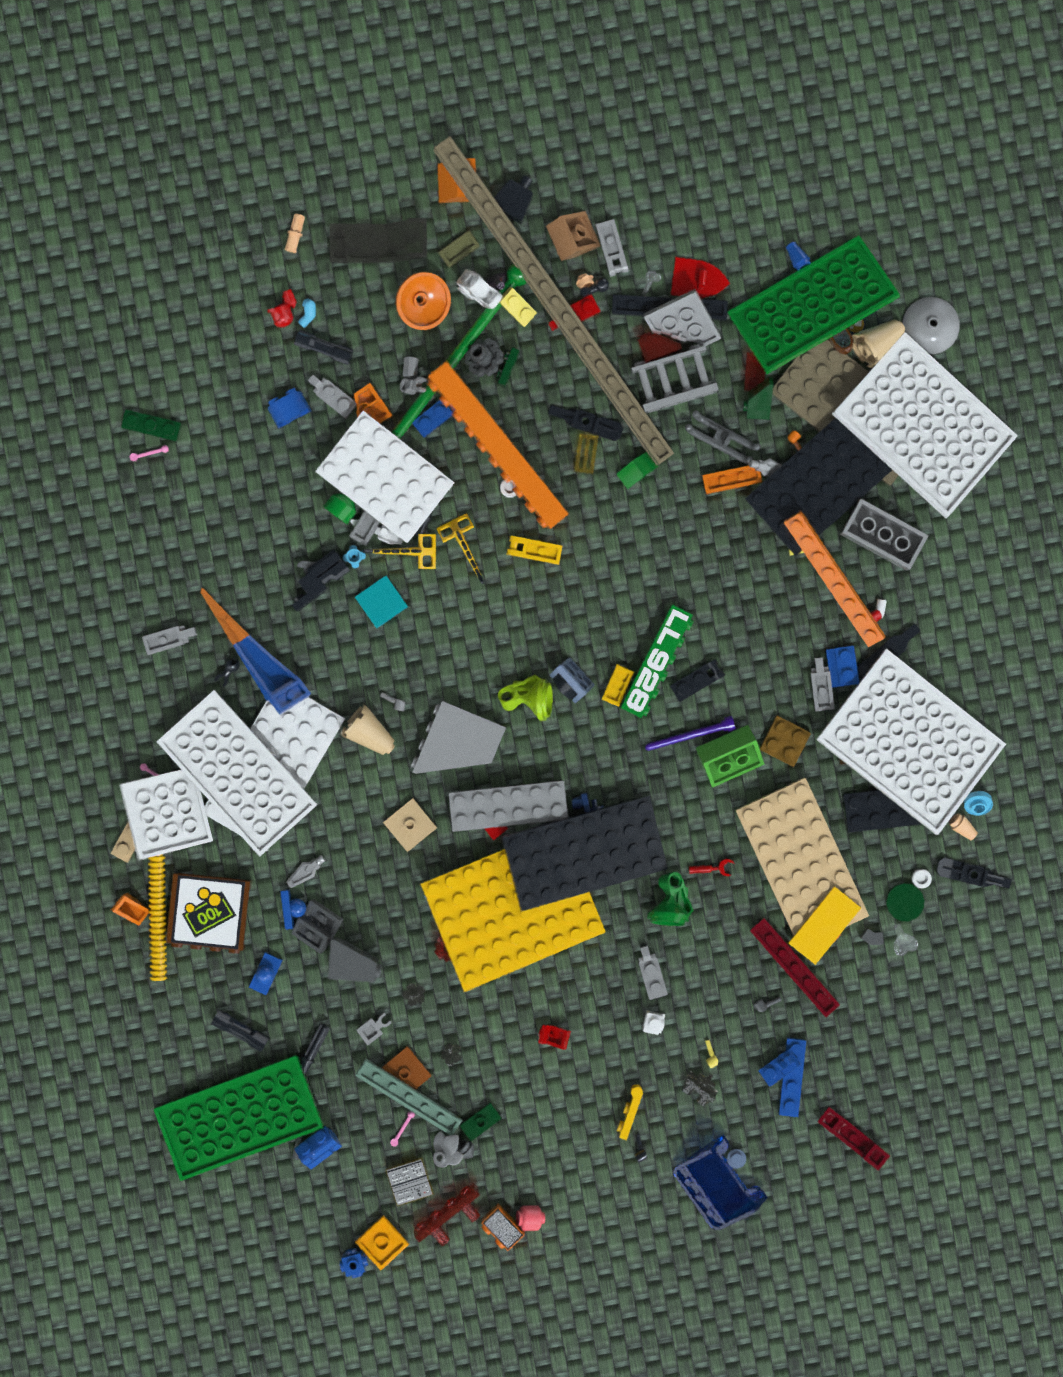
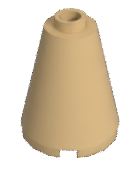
M891 320L853 334L854 346L852 349L862 363L866 361L869 364L867 367L873 368L905 333V326L901 321Z
M365 704L362 707L360 706L347 721L348 728L343 727L341 731L343 737L382 755L385 753L389 754L395 747L392 736Z

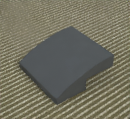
M313 899L309 901L305 914L298 918L291 934L322 954L338 931L343 918Z

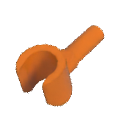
M795 430L792 431L787 437L788 441L799 451L802 448L798 443L801 435Z

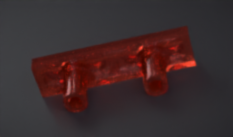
M474 1183L471 1186L467 1185L460 1191L457 1197L450 1198L443 1208L433 1211L429 1219L425 1222H419L415 1226V1230H413L415 1239L420 1243L432 1234L439 1244L444 1246L449 1242L450 1238L440 1226L461 1210L471 1222H475L480 1217V1214L471 1202L480 1196L477 1186Z

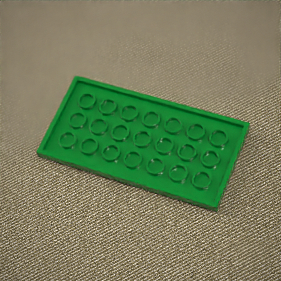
M860 235L731 309L727 314L765 373L769 374L900 298V294Z
M298 1055L153 1109L180 1181L324 1128Z

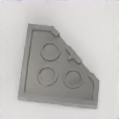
M696 289L644 313V318L653 333L666 334L671 336V338L685 342L686 340L695 342L697 345L700 344V346H707L721 339V334Z

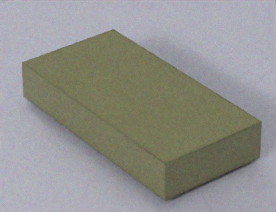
M468 230L441 249L438 254L450 269L478 249L480 245Z

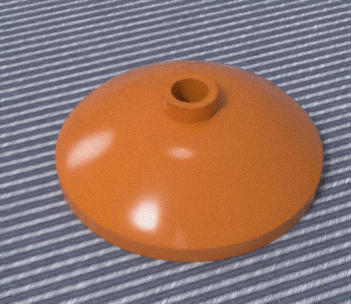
M418 272L410 275L402 282L396 295V309L399 317L406 325L417 330H428L439 325L447 316L451 305V295L447 284L442 278L429 272ZM418 296L421 297L419 302L416 301Z

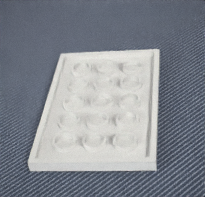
M362 411L316 470L317 474L406 543L410 541L454 484L451 479L364 411Z

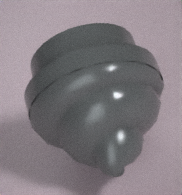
M463 1139L459 1141L457 1151L464 1155L463 1159L473 1158L474 1145L471 1141Z

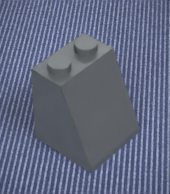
M333 937L331 940L328 979L375 982L381 976L382 964H378V958L339 937Z

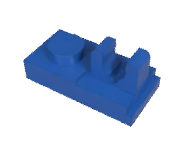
M788 1049L761 1068L759 1072L768 1086L771 1087L798 1068L801 1063L792 1050Z

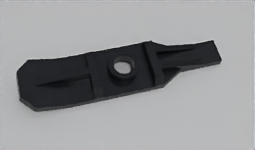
M551 405L548 412L549 415L564 419L570 427L608 440L616 441L620 439L623 432L621 423L577 408L566 410ZM583 418H588L589 424L584 425L582 423Z
M913 624L902 635L892 636L857 666L858 677L863 679L885 649H890L896 657H899L906 650L908 642L921 630Z
M945 857L938 860L936 867L938 876L981 887L997 885L1010 889L1012 879L996 876L988 868ZM973 871L977 872V877L975 879L971 878V873Z

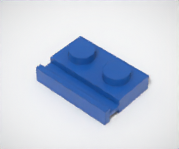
M854 646L826 650L832 688L859 684Z

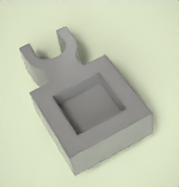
M384 1012L378 1017L376 1022L370 1018L356 1029L366 1045H369L383 1034L380 1030L382 1027H387L392 1023L390 1020L385 1024L382 1023L381 1019L386 1015Z

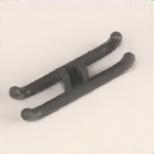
M697 410L692 412L693 418L715 430L714 437L712 438L695 429L691 424H686L685 430L692 436L746 464H749L753 458L729 447L730 440L732 439L751 450L758 451L761 448L759 443H754L703 416Z

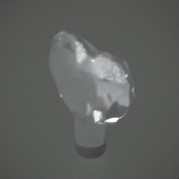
M900 923L894 925L893 928L897 935L894 941L895 953L903 956L908 951L917 950L918 941L910 934L904 933Z

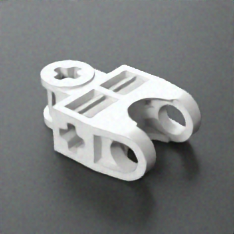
M467 269L456 282L459 285L457 289L470 300H476L488 309H493L503 296L489 286L479 274Z

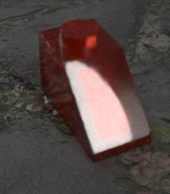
M650 332L645 333L637 341L645 363L666 357L682 349L681 344L657 333L652 335Z

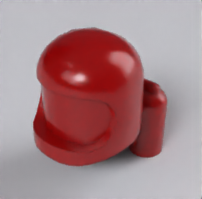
M291 289L282 292V304L266 310L267 313L271 314L274 325L279 328L287 327L293 322L294 317L291 308H295L297 301Z

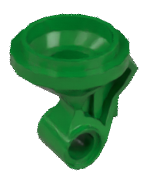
M679 873L663 874L658 882L666 897L659 905L647 913V919H650L651 923L658 925L683 926L685 922H689V916L694 911L688 899V887H685L684 880Z

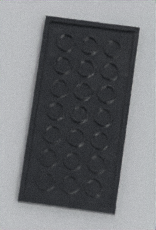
M835 418L748 495L745 501L786 547L797 556L802 549L784 524L786 519L802 511L819 536L888 475L892 469Z
M649 795L502 836L521 912L668 869Z

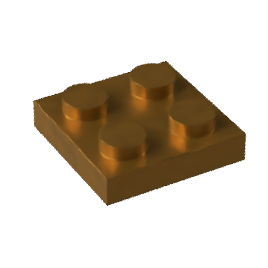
M776 716L760 750L794 767L811 733Z

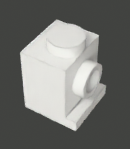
M646 1010L642 1027L643 1032L656 1035L661 1033L664 1028L665 1014Z

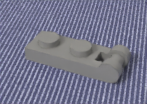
M614 219L596 224L609 276H615L618 272H629ZM619 259L620 264L613 266L612 261Z

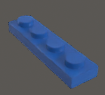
M786 1038L785 1051L791 1049L801 1065L782 1078L778 1114L798 1117L806 1040Z

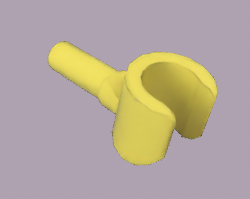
M707 1040L705 1043L711 1057L706 1059L710 1068H713L718 1064V1059L713 1052L710 1040Z

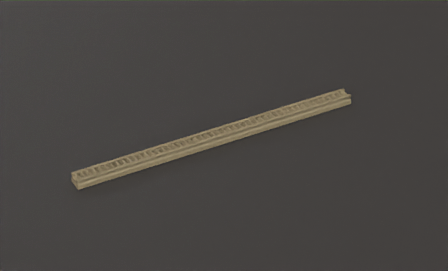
M449 137L434 147L433 151L512 263L520 269L531 290L654 463L659 465L673 455L672 449L452 138Z

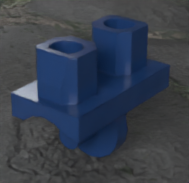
M583 793L581 796L571 800L573 810L584 808L585 813L604 808V805L598 806L597 799L591 800L592 807L590 808L587 793Z

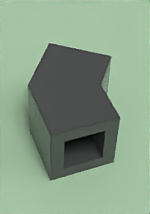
M866 928L860 937L870 945L884 944L883 932L881 931L872 932Z

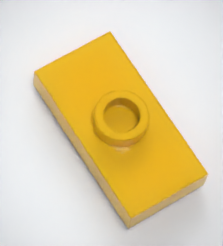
M617 664L602 700L619 707L634 671Z

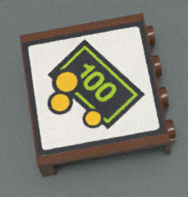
M174 873L166 943H171L172 947L182 948L183 945H190V949L201 950L202 947H209L210 951L220 952L221 949H229V953L237 954L245 949V929L252 880Z

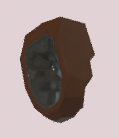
M848 328L828 339L834 349L841 354H848L854 346L853 337Z

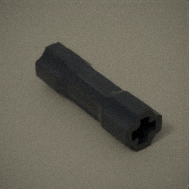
M299 329L294 342L295 346L324 354L345 365H349L354 351L343 345H336L317 338L314 334Z
M221 1009L218 1010L211 1023L213 1026L232 1034L262 1052L270 1038L262 1032L254 1030L236 1020Z

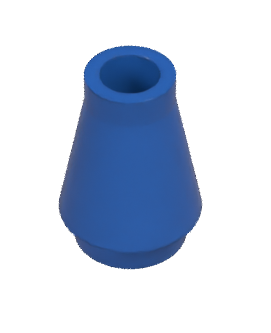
M796 242L786 246L794 269L798 271L811 263L810 257Z

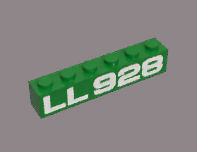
M671 605L620 707L621 709L639 718H642L643 715L647 716L651 708L648 704L651 698H656L660 690L657 686L660 681L664 682L668 674L665 670L668 664H673L677 656L674 652L677 647L681 648L685 640L683 634L685 630H690L694 622L691 619L692 614Z

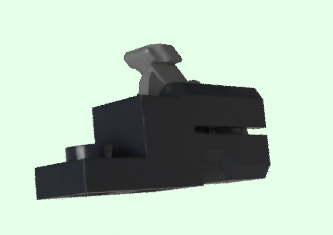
M334 549L319 561L308 562L302 560L297 564V567L303 568L306 575L298 582L307 594L304 596L302 593L294 599L295 603L292 604L293 608L299 612L329 590L326 586L331 580L338 581L350 572V569Z

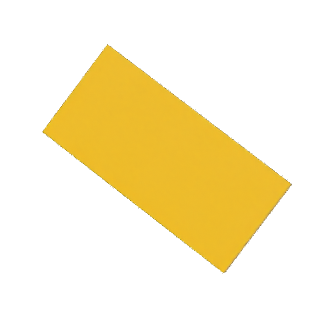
M834 886L788 943L816 965L861 907Z

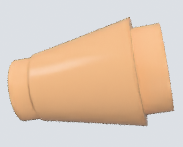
M957 813L949 822L952 830L968 838L970 841L978 834L965 815Z

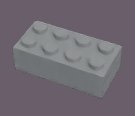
M862 499L857 501L840 532V535L906 571L911 569L929 536Z

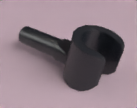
M636 1134L635 1138L639 1151L634 1153L638 1162H642L646 1159L647 1155L643 1149L640 1134Z

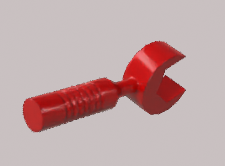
M723 859L718 866L714 867L711 865L689 866V874L710 873L713 870H719L722 875L731 876V874L725 873L724 866L728 862L735 863L730 859Z

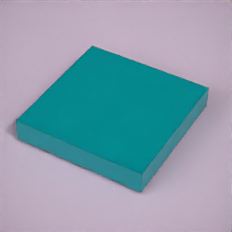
M384 576L355 597L376 629L408 608L387 576Z

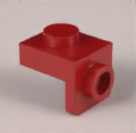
M543 1024L539 1030L538 1043L566 1050L571 1031L552 1024Z

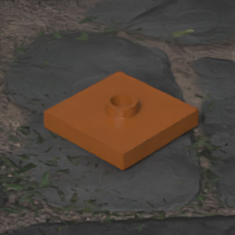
M409 1046L405 1047L381 1067L414 1089H417L432 1076Z

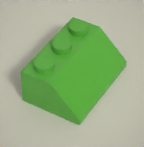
M748 725L696 748L712 788L765 765L757 740Z

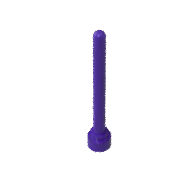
M732 715L724 717L721 723L647 743L645 749L650 751L721 730L735 731L736 728Z

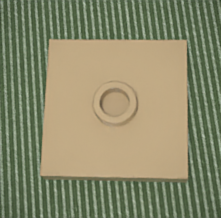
M414 798L383 822L407 852L437 828Z

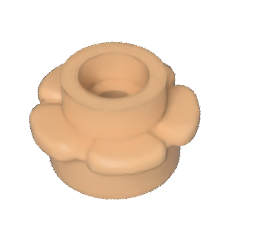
M587 273L580 275L577 278V287L581 290L594 285L593 276Z

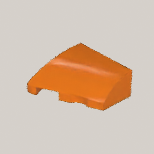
M371 383L354 393L357 418L364 411L381 424L393 416Z

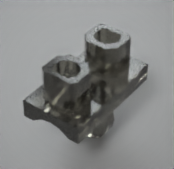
M690 1071L682 1087V1091L687 1095H691L694 1090L698 1092L699 1095L696 1101L703 1107L709 1102L713 1103L718 1093L714 1089L716 1084L711 1081L713 1077L711 1073L705 1077L701 1073L697 1076Z

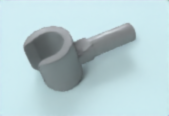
M383 692L380 696L395 703L393 709L404 711L405 702L403 700L392 698Z

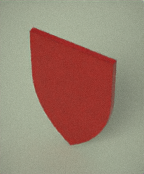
M675 258L671 295L681 296L696 289L700 298H707L721 292L730 284L726 276L710 263L695 259Z

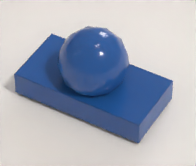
M290 889L282 890L280 893L285 929H293V917H302L306 912V904L301 899L291 900Z
M265 952L249 988L267 995L283 960Z

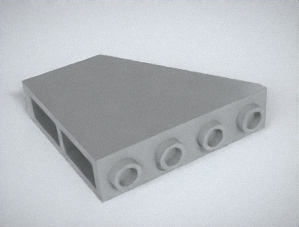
M444 701L441 704L437 703L433 712L436 717L433 722H429L426 729L428 736L426 740L422 739L418 748L421 750L419 757L415 756L412 762L413 773L492 763L506 727Z

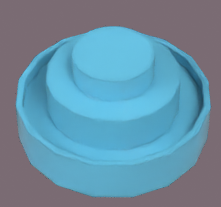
M984 791L971 792L964 800V808L971 815L986 814L993 806L991 795Z

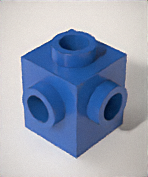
M356 1248L346 1250L342 1255V1260L339 1261L341 1271L345 1272L346 1277L352 1276V1278L362 1276L363 1272L366 1271L367 1265H369L367 1255L363 1254L361 1249L356 1250ZM354 1262L356 1266L351 1267L350 1263Z

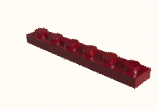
M764 917L749 930L825 1017L840 1006Z

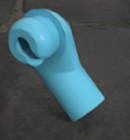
M305 299L302 302L304 315L297 321L303 328L316 317V305L310 299Z

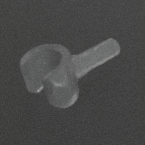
M648 271L646 273L647 283L641 294L642 296L647 295L653 282L660 281V273H656V271Z

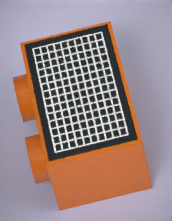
M499 1204L481 1220L482 1229L488 1235L492 1234L496 1238L495 1242L501 1249L505 1248L509 1251L525 1235V1231L521 1230L520 1226H517L516 1221Z

